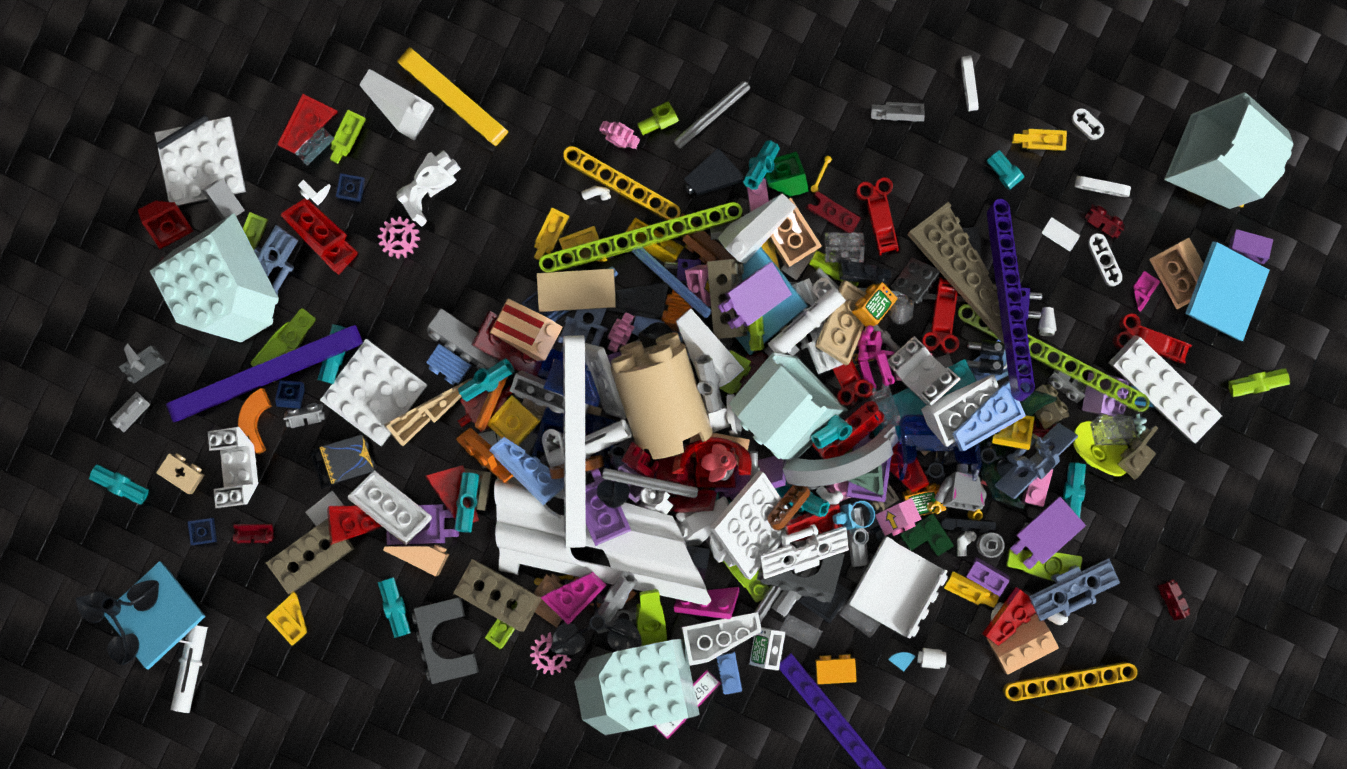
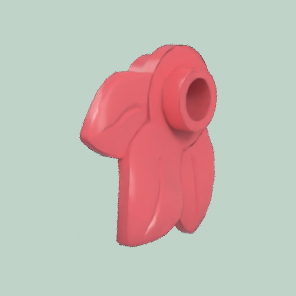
M715 444L712 446V453L703 457L701 466L710 470L709 481L716 482L724 478L727 470L735 467L737 460L735 455L727 451L724 445Z

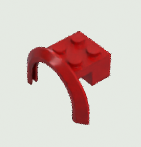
M711 437L707 441L700 439L683 448L684 452L677 454L672 472L673 474H684L687 459L693 452H696L697 467L695 475L697 487L736 488L738 471L739 475H751L752 461L749 452L739 443L725 438ZM715 444L724 445L727 451L732 452L735 457L737 455L739 458V467L737 468L736 462L731 477L725 481L710 482V470L701 466L703 457L712 453V446Z

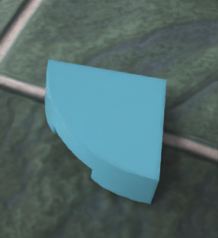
M899 652L893 654L888 660L905 671L915 655L909 652Z

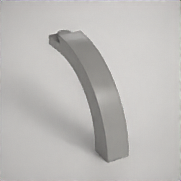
M888 424L870 442L845 455L821 460H807L794 457L782 468L787 484L812 487L832 485L854 479L875 469L893 455L892 447L899 441L895 426Z

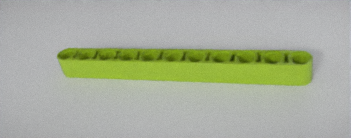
M731 202L542 256L539 266L545 273L558 272L686 236L687 234L725 225L741 218L742 208L738 203ZM731 207H735L738 209L739 214L732 217L728 214V210ZM711 213H718L720 220L717 222L711 221L709 218ZM699 218L702 224L699 227H693L691 220ZM675 223L683 225L681 232L673 231L672 227ZM657 228H662L665 234L663 237L658 238L654 235V231ZM637 234H645L646 240L643 243L637 242L635 240ZM623 238L628 241L625 248L617 246L619 239ZM601 244H607L609 251L600 253L598 248ZM583 249H588L591 252L590 256L586 259L580 257V252ZM565 254L572 256V261L568 264L562 262V257ZM547 259L552 260L554 263L550 269L543 267V263Z
M964 304L960 307L958 313L964 323L999 340L988 326H980L981 318L969 304ZM971 309L973 315L968 319L964 318V310ZM1028 335L1030 356L1137 412H1144L1149 408V398L1145 394ZM1034 344H1038L1042 349L1040 353L1034 354L1031 352V347ZM1051 353H1056L1059 355V359L1057 362L1051 363L1048 361V356ZM1068 362L1076 364V369L1073 372L1065 369ZM1091 371L1094 377L1092 380L1086 381L1083 379V373ZM1109 380L1111 387L1107 390L1100 387L1101 381ZM1126 389L1129 395L1127 398L1121 399L1117 395L1118 391ZM1144 398L1146 400L1145 407L1138 408L1135 405L1136 399Z

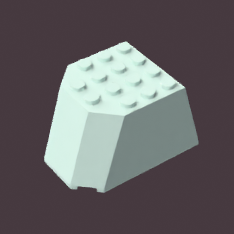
M1244 92L1191 114L1165 180L1231 209L1265 196L1284 174L1285 164L1292 154L1293 141L1289 131Z
M235 213L174 249L150 270L175 321L179 324L243 342L273 323L274 308L279 298Z
M774 352L729 403L732 407L731 410L741 420L740 425L745 430H750L754 434L753 438L760 445L764 444L778 459L800 457L812 446L811 435L827 426V422L831 417L835 415L842 417L849 411L844 405L839 403L832 392L797 356Z
M683 639L654 643L590 658L575 680L582 720L604 735L700 715Z

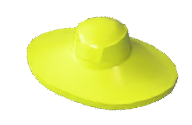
M1089 421L1080 423L1074 430L1078 438L1073 441L1078 454L1087 464L1096 469L1098 468L1113 476L1124 475L1126 472L1118 463L1122 459L1120 455L1128 446L1122 438L1101 424Z

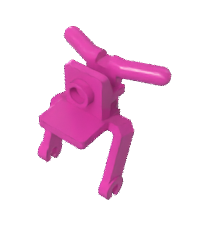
M868 325L862 331L858 341V365L862 379L872 382L876 390V384L874 383L868 360H877L883 384L885 386L894 384L895 379L887 359L893 356L895 352L881 350V331L873 332V326ZM865 383V384H864V390H865L866 392H868L869 387H868V385Z

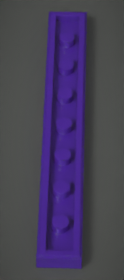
M792 653L782 659L779 666L780 671L861 769H886Z

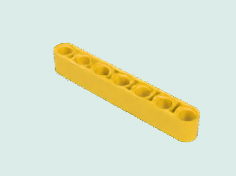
M409 47L397 60L405 70L494 146H497L506 136L508 131L412 48Z
M574 146L568 147L564 151V159L569 166L667 221L680 217V208L675 203ZM576 152L578 157L576 160L570 161L567 158L568 154ZM587 161L594 163L592 170L584 168V164ZM603 171H609L611 176L609 179L604 180L600 177V174ZM625 180L628 184L627 187L619 189L617 187L618 181ZM635 190H642L644 196L640 199L633 196ZM658 199L661 204L658 208H652L650 201ZM668 209H675L677 215L674 218L668 217L666 214Z
M1121 662L1014 681L1004 686L1003 693L1009 700L1019 701L1126 682L1136 677L1137 669L1133 664ZM1126 666H1129L1131 668V673L1129 676L1125 677L1123 675V669ZM1106 670H1111L1112 677L1109 680L1104 679V672ZM1088 673L1093 675L1091 683H1086L1084 680L1085 675ZM1072 676L1074 684L1068 687L1065 681L1068 677ZM1049 680L1055 681V687L1052 690H1048L1046 687ZM1031 683L1036 684V691L1034 693H1029L1027 690L1028 685ZM1015 686L1018 690L1017 694L1010 697L1008 690Z

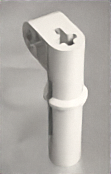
M820 278L813 285V292L818 297V300L809 308H804V312L768 343L775 353H787L816 326L819 328L821 322L846 301L839 290L827 278Z
M620 420L585 436V459L590 458L596 452L630 438L632 434L628 423L625 420ZM549 429L542 436V444L550 467L564 464V434L554 429Z
M196 625L187 633L185 640H183V637L179 641L185 644L182 657L179 658L181 663L170 710L190 713L199 666H202L201 656L208 627Z

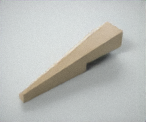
M472 378L384 424L385 428L397 442L404 446L430 420L435 423L462 397L459 394L458 388L472 380Z

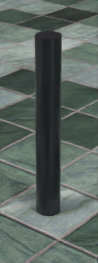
M207 115L200 116L157 142L156 145L159 150L209 121Z

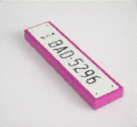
M708 670L693 684L698 707L721 684ZM686 719L654 725V727L668 739Z

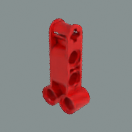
M888 178L879 179L874 187L869 182L860 183L856 189L857 198L867 202L879 255L893 250L899 251L887 195L893 188L892 181ZM879 183H886L888 185V191H880L878 186ZM867 187L870 190V194L868 196L861 195L860 188Z
M939 277L931 332L923 336L921 343L928 351H933L937 346H940L943 353L952 354L959 346L958 338L952 335L958 292L948 280L942 279V277ZM927 337H932L935 340L934 346L926 344L925 340ZM946 340H951L954 343L953 349L945 347Z
M1127 314L1120 319L1119 324L1123 332L1116 334L1113 338V344L1117 349L1121 350L1124 347L1119 342L1120 336H1125L1128 342L1136 335L1141 337L1158 355L1179 363H1186L1184 360L1188 349L1192 345L1140 326V318L1136 314ZM1127 318H1131L1134 321L1132 328L1126 325Z
M852 358L848 365L843 364L833 368L842 388L837 394L840 404L852 406L857 402L858 396L868 398L873 395L875 391L873 383L861 379ZM866 383L869 390L866 394H862L860 388ZM846 392H850L851 400L846 403L843 396Z
M869 401L845 420L852 426V433L847 439L840 440L838 438L820 449L814 443L812 445L822 459L845 455L883 422L884 414L878 410V405L875 402Z

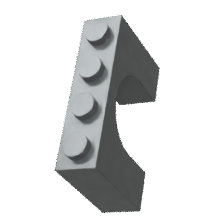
M839 553L822 559L819 571L811 577H799L790 571H786L764 579L761 567L756 580L761 581L765 585L778 586L785 591L797 592L801 596L814 597L821 602H831L845 554Z
M461 597L414 608V613H412L413 622L418 624L419 631L416 632L419 643L422 642L424 649L421 650L423 662L427 661L428 665L426 676L428 681L431 680L432 684L479 672L474 653L447 658L440 655L432 644V634L439 623L465 616Z

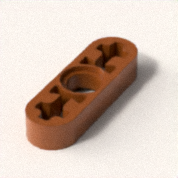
M594 455L585 459V472L604 466L602 455ZM564 464L549 468L551 479L564 478Z
M791 486L767 517V521L772 529L780 530L786 526L810 496L808 486ZM787 503H793L791 508H784Z

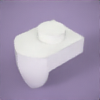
M304 180L298 185L302 189L300 193L307 200L311 198L317 205L325 199L330 189V184H328L316 193Z

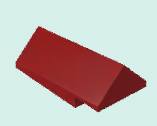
M306 198L281 213L285 221L338 275L357 256L358 252L345 241L347 235Z

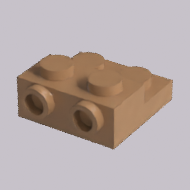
M554 573L551 575L546 574L534 593L542 597L564 586L561 583L562 579ZM541 600L535 613L557 628L562 618Z

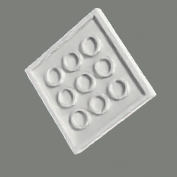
M230 117L207 121L163 149L159 150L158 148L169 202H175L177 206L208 200L201 190L220 179L226 182L233 194L246 192ZM182 127L155 132L156 141H161Z
M366 339L320 401L382 446L391 435L384 424L408 412L428 385Z
M758 471L710 527L745 578L750 580L762 567L760 555L777 549L782 543L781 536L786 534L785 527L780 530H774L767 521L768 515L779 503L781 497L764 472Z

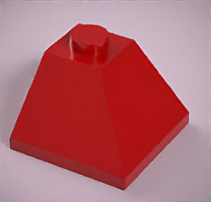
M154 201L138 209L142 224L159 249L194 232L175 202Z

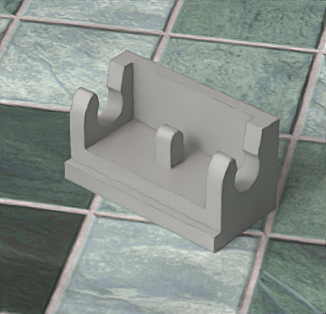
M223 179L216 180L201 190L222 220L235 213L237 216L244 211Z

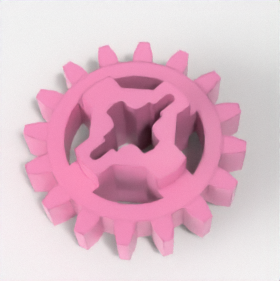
M603 121L599 128V131L606 135L605 139L617 147L636 149L640 141L637 136L633 135L634 131L620 122L609 123Z
M398 217V221L391 218L390 224L385 221L386 228H380L383 234L378 235V238L383 240L379 245L385 246L382 251L384 253L390 251V257L396 254L397 259L400 258L401 254L407 258V252L413 254L412 248H418L415 241L420 240L416 236L419 230H413L415 224L409 225V219L407 218L402 222L401 217ZM398 225L405 226V227H403L402 229H395V228H394V226H398ZM390 232V240L387 243V234ZM410 233H411L412 238H411V242H410V244H409V243H408V236H409ZM396 234L402 235L403 240L401 242L395 241L397 239L395 237ZM397 246H402L404 249L394 250L393 248Z
M626 312L621 320L617 318L607 338L611 340L608 350L616 353L620 346L626 345L635 328L631 325L634 319L633 315Z
M551 632L548 633L547 638L542 634L541 641L535 640L537 646H531V649L535 652L531 653L530 657H535L532 664H538L537 670L543 668V674L550 670L551 675H553L554 670H557L559 673L561 672V666L567 668L565 661H571V658L567 657V655L556 654L553 656V659H550V656L545 654L552 646L553 637ZM547 642V647L544 650L538 651L540 646ZM564 656V657H563V660L561 661V663L558 664V665H555V664H556L555 660H556L558 657ZM539 658H544L548 662V666L544 665Z

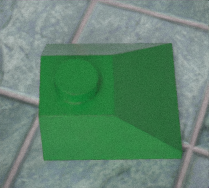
M797 152L775 157L774 170L765 175L768 186L790 197L809 192L806 175Z

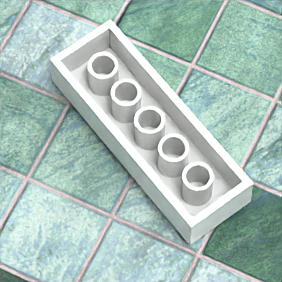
M1134 335L1108 362L1137 391L1148 396L1149 402L1188 440L1195 444L1222 416L1139 336Z

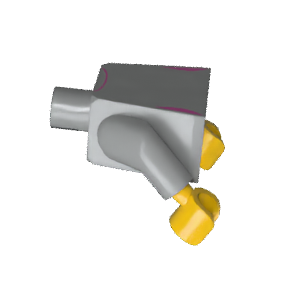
M967 464L956 465L957 472L945 478L934 498L935 502H929L927 510L931 512L933 507L936 506L934 513L939 514L942 510L940 503H943V506L969 510V519L980 520L983 518V513L980 509H983V506H985L986 491L978 475L968 474Z

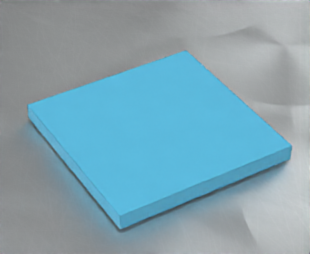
M1212 242L1185 314L1239 341H1243L1269 269L1218 242Z
M762 247L757 250L746 264L743 263L744 274H742V281L767 263L773 262ZM774 262V266L792 295L762 316L765 333L763 335L764 344L797 317L804 308L808 307L807 303ZM747 332V336L736 337L749 355L756 352L751 351L749 346L750 332Z
M161 561L134 584L149 580L158 581L159 593L156 604L147 611H137L134 605H121V611L116 616L125 635L133 633L137 636L140 645L136 657L148 670L206 617ZM128 591L119 598L124 602H131L127 598ZM105 613L104 616L121 636V633L118 627L116 626L114 620L111 618V616Z

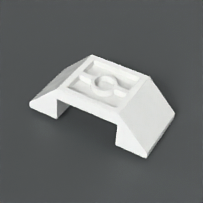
M916 337L910 339L888 359L889 367L926 405H933L961 380L952 370L940 364Z
M240 427L208 431L209 451L220 450L224 488L214 489L215 508L248 504L258 485L253 443Z

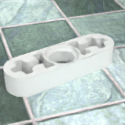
M971 55L962 56L961 69L967 110H978Z
M1077 176L1075 181V187L1120 197H1129L1131 187L1127 185Z
M1094 234L1088 240L1089 249L1104 282L1108 286H1116L1122 281V273L1106 238L1102 234ZM1094 238H1096L1097 240L1101 239L1102 243H1100L1101 250L1105 248L1106 251H1103L1097 255L1096 252L1099 251V248L1097 245H1093V242L1095 241ZM1102 255L1110 257L1108 265L1101 264L1100 257ZM1112 265L1114 266V268L1111 269L1112 274H1117L1115 283L1113 280L1109 281L1108 277L1111 276L1109 270L1106 272L1104 271V269H1107Z

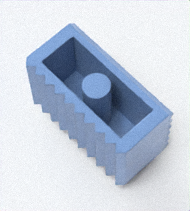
M438 344L426 362L430 365L429 370L437 375L441 372L446 376L444 380L452 385L455 382L460 384L472 367V365L441 344Z
M735 652L719 655L716 659H718V670L723 693L741 692L742 687Z

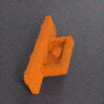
M469 428L457 437V442L502 482L505 483L513 477L489 451L492 446L472 428Z

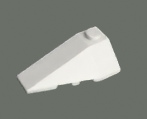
M370 69L360 83L361 88L400 133L415 141L433 112L434 107Z
M780 194L732 222L718 237V240L739 262L746 264L797 206L784 194Z
M691 308L676 320L695 370L696 357L703 354L710 355L713 359L715 372L720 376L719 388L731 382L744 370Z
M992 374L939 398L933 405H927L921 409L928 427L944 446L947 447L955 442L952 433L999 389L995 375Z
M758 612L731 617V619H720L681 627L689 666L709 662L762 631Z

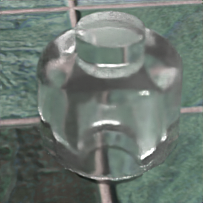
M899 294L897 295L898 299L889 309L888 316L896 324H906L913 317L914 302L908 296Z

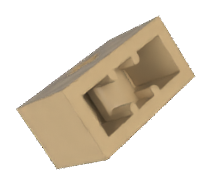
M178 453L175 455L168 454L157 474L187 494H193L205 476L201 473L202 469L193 463L189 465L185 462L186 458ZM179 469H184V470H183V472L185 473L184 476H179V475H180V472L178 471Z

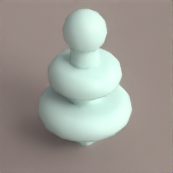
M1136 414V418L1131 420V424L1136 425L1133 429L1138 432L1137 436L1140 438V434L1146 429L1142 424L1146 423L1147 419L1140 418V414Z

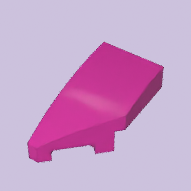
M1146 271L1142 272L1133 286L1137 307L1140 312L1160 283V280Z

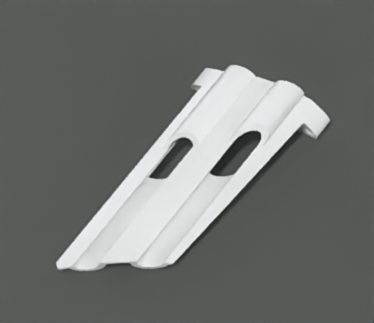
M514 476L505 483L498 477L495 480L494 497L497 507L495 536L496 544L500 551L499 571L519 575V566L523 564L577 577L594 572L604 583L613 585L622 572L629 571L637 579L633 587L635 590L648 591L658 589L662 596L706 606L711 602L703 579L689 555L682 533L673 516L624 503L621 508L631 531L595 546L586 526L585 546L602 549L605 552L611 567L577 560L572 555L571 549L565 548L563 515L555 513L546 504L542 505ZM564 489L554 497L564 499Z

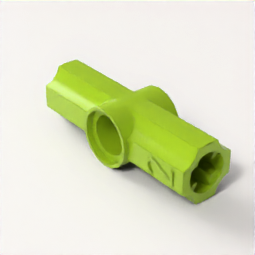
M1279 369L1268 373L1261 372L1248 375L1249 377L1228 381L1232 397L1269 391L1271 388L1290 384L1289 374L1286 369Z

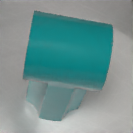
M1000 150L986 161L998 174L999 180L1008 190L1012 189L1024 178L1020 169L1012 165Z
M835 415L829 419L827 426L811 435V440L818 449L823 448L838 438L840 440L847 439L852 433V426L840 416Z

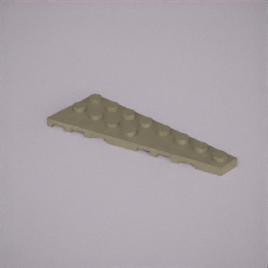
M948 202L912 229L907 235L1004 344L996 284L993 285L990 280L987 268L978 252L971 246L968 234L962 230L959 224L960 220L958 217H955L950 208L951 204Z

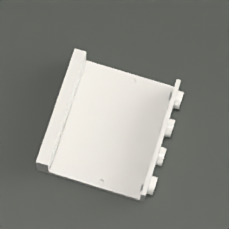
M885 536L847 604L910 639L911 636L915 637L920 628L917 625L920 620L926 618L929 612L927 607L930 602L934 603L938 596L936 591L940 585L943 586L948 578L946 573L948 571Z

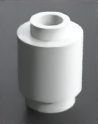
M923 648L922 652H918L917 662L921 663V667L945 668L946 652H942L939 649Z

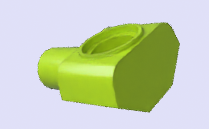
M668 101L651 109L654 116L637 123L642 135H645L657 128L662 130L679 120Z

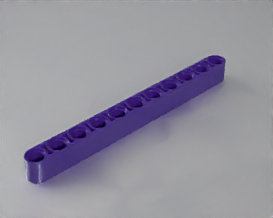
M997 199L987 210L988 229L1011 395L1017 401H1024L1033 393L1035 385L1010 207L1007 201Z
M354 325L187 394L166 404L172 422L190 417L362 345L363 341L357 326Z

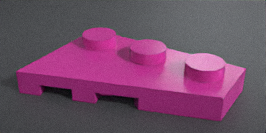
M591 572L543 595L541 599L569 625L604 589L606 584L594 572Z
M739 587L707 590L711 598V602L707 606L676 599L674 612L731 619L739 595Z

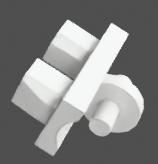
M645 487L640 492L642 502L639 506L656 512L661 511L663 514H667L673 507L667 500L670 496L667 492Z

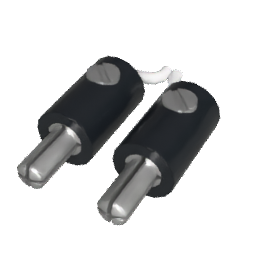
M981 340L980 343L968 342L967 348L977 349L980 354L1003 356L1005 351L1004 344L999 341ZM980 358L979 362L967 360L971 368H978V372L1002 375L1003 369L1007 368V361L1004 366V362L1001 360Z

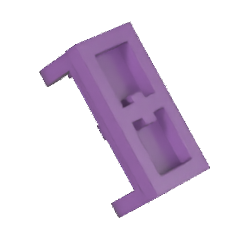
M1236 229L1234 236H1231L1229 249L1254 262L1264 264L1270 257L1273 239Z
M975 557L973 565L968 569L966 576L999 597L1010 581L1007 574L978 557Z

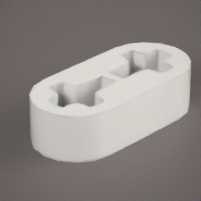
M1078 109L1073 113V124L1089 139L1097 140L1103 135V125L1087 110ZM1077 114H1084L1085 117L1083 119L1087 122V124L1083 121L1078 122ZM1088 125L1092 128L1098 127L1099 130L1097 132L1099 135H1092V129Z

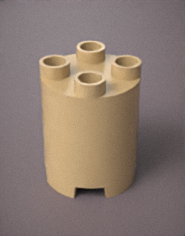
M677 332L658 337L656 339L657 345L643 348L641 341L628 343L620 348L621 356L611 360L612 366L610 370L634 442L643 450L649 449L653 459L666 458L683 453L682 441L698 433L702 441H707L713 434L702 396L697 389L698 384L685 344L681 343Z

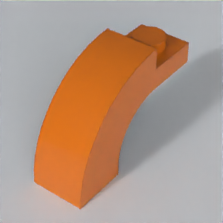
M263 388L255 391L247 398L241 408L238 419V427L250 438L255 452L258 454L266 451L258 432V419L263 411L272 407L268 395Z

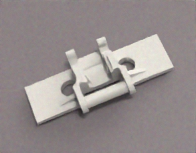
M810 278L792 285L806 303L813 305L818 300L813 292ZM802 311L797 317H795L792 321H794L795 319H797V318L803 313V311ZM825 320L821 322L819 328L816 326L810 332L813 339L812 342L808 341L807 336L800 340L802 344L800 346L801 349L808 347L818 374L843 365L838 360L815 347Z
M812 524L810 528L789 535L783 534L781 536L783 547L760 555L763 578L766 579L789 570L798 573L820 565L819 560L849 550L846 527L843 526L818 535L816 525ZM807 537L806 546L795 548L790 544V542ZM827 543L825 549L820 551L819 546ZM788 556L790 561L784 563V558Z

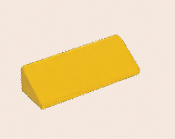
M635 217L626 232L649 225ZM654 231L656 237L661 238L664 236L659 231ZM639 233L635 240L643 243L646 240V235ZM671 239L643 248L649 254L665 263L666 261L675 262L684 247Z

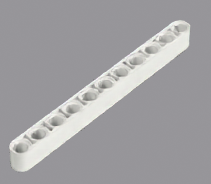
M584 335L563 336L565 548L585 547L586 544Z

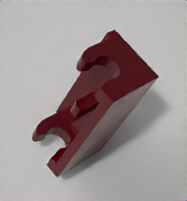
M631 442L622 459L623 463L645 477L655 478L654 474L659 467V462L655 461L654 465L649 468L648 465L651 462L652 456L648 455L633 442Z

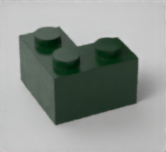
M933 513L916 522L915 527L899 533V536L910 551L926 541L935 556H940L954 546Z

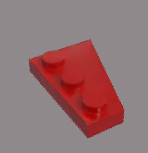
M906 435L898 436L899 441L892 449L893 455L891 456L889 471L913 493L930 484Z
M463 465L425 476L454 519H456V501L459 498L461 476L465 472ZM463 498V505L469 508L471 505L470 500ZM476 508L474 509L473 522L479 521Z
M328 506L327 508L330 545L382 528L379 523L358 506Z

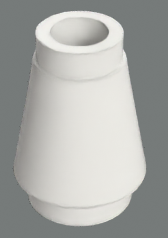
M1042 308L1037 329L1039 335H1055L1057 329L1054 308Z

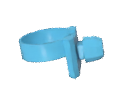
M866 501L843 505L840 507L841 513L833 515L834 524H843L846 530L866 528L875 519V511L871 504ZM856 503H862L869 509L870 520L866 526L857 525L851 518V511Z

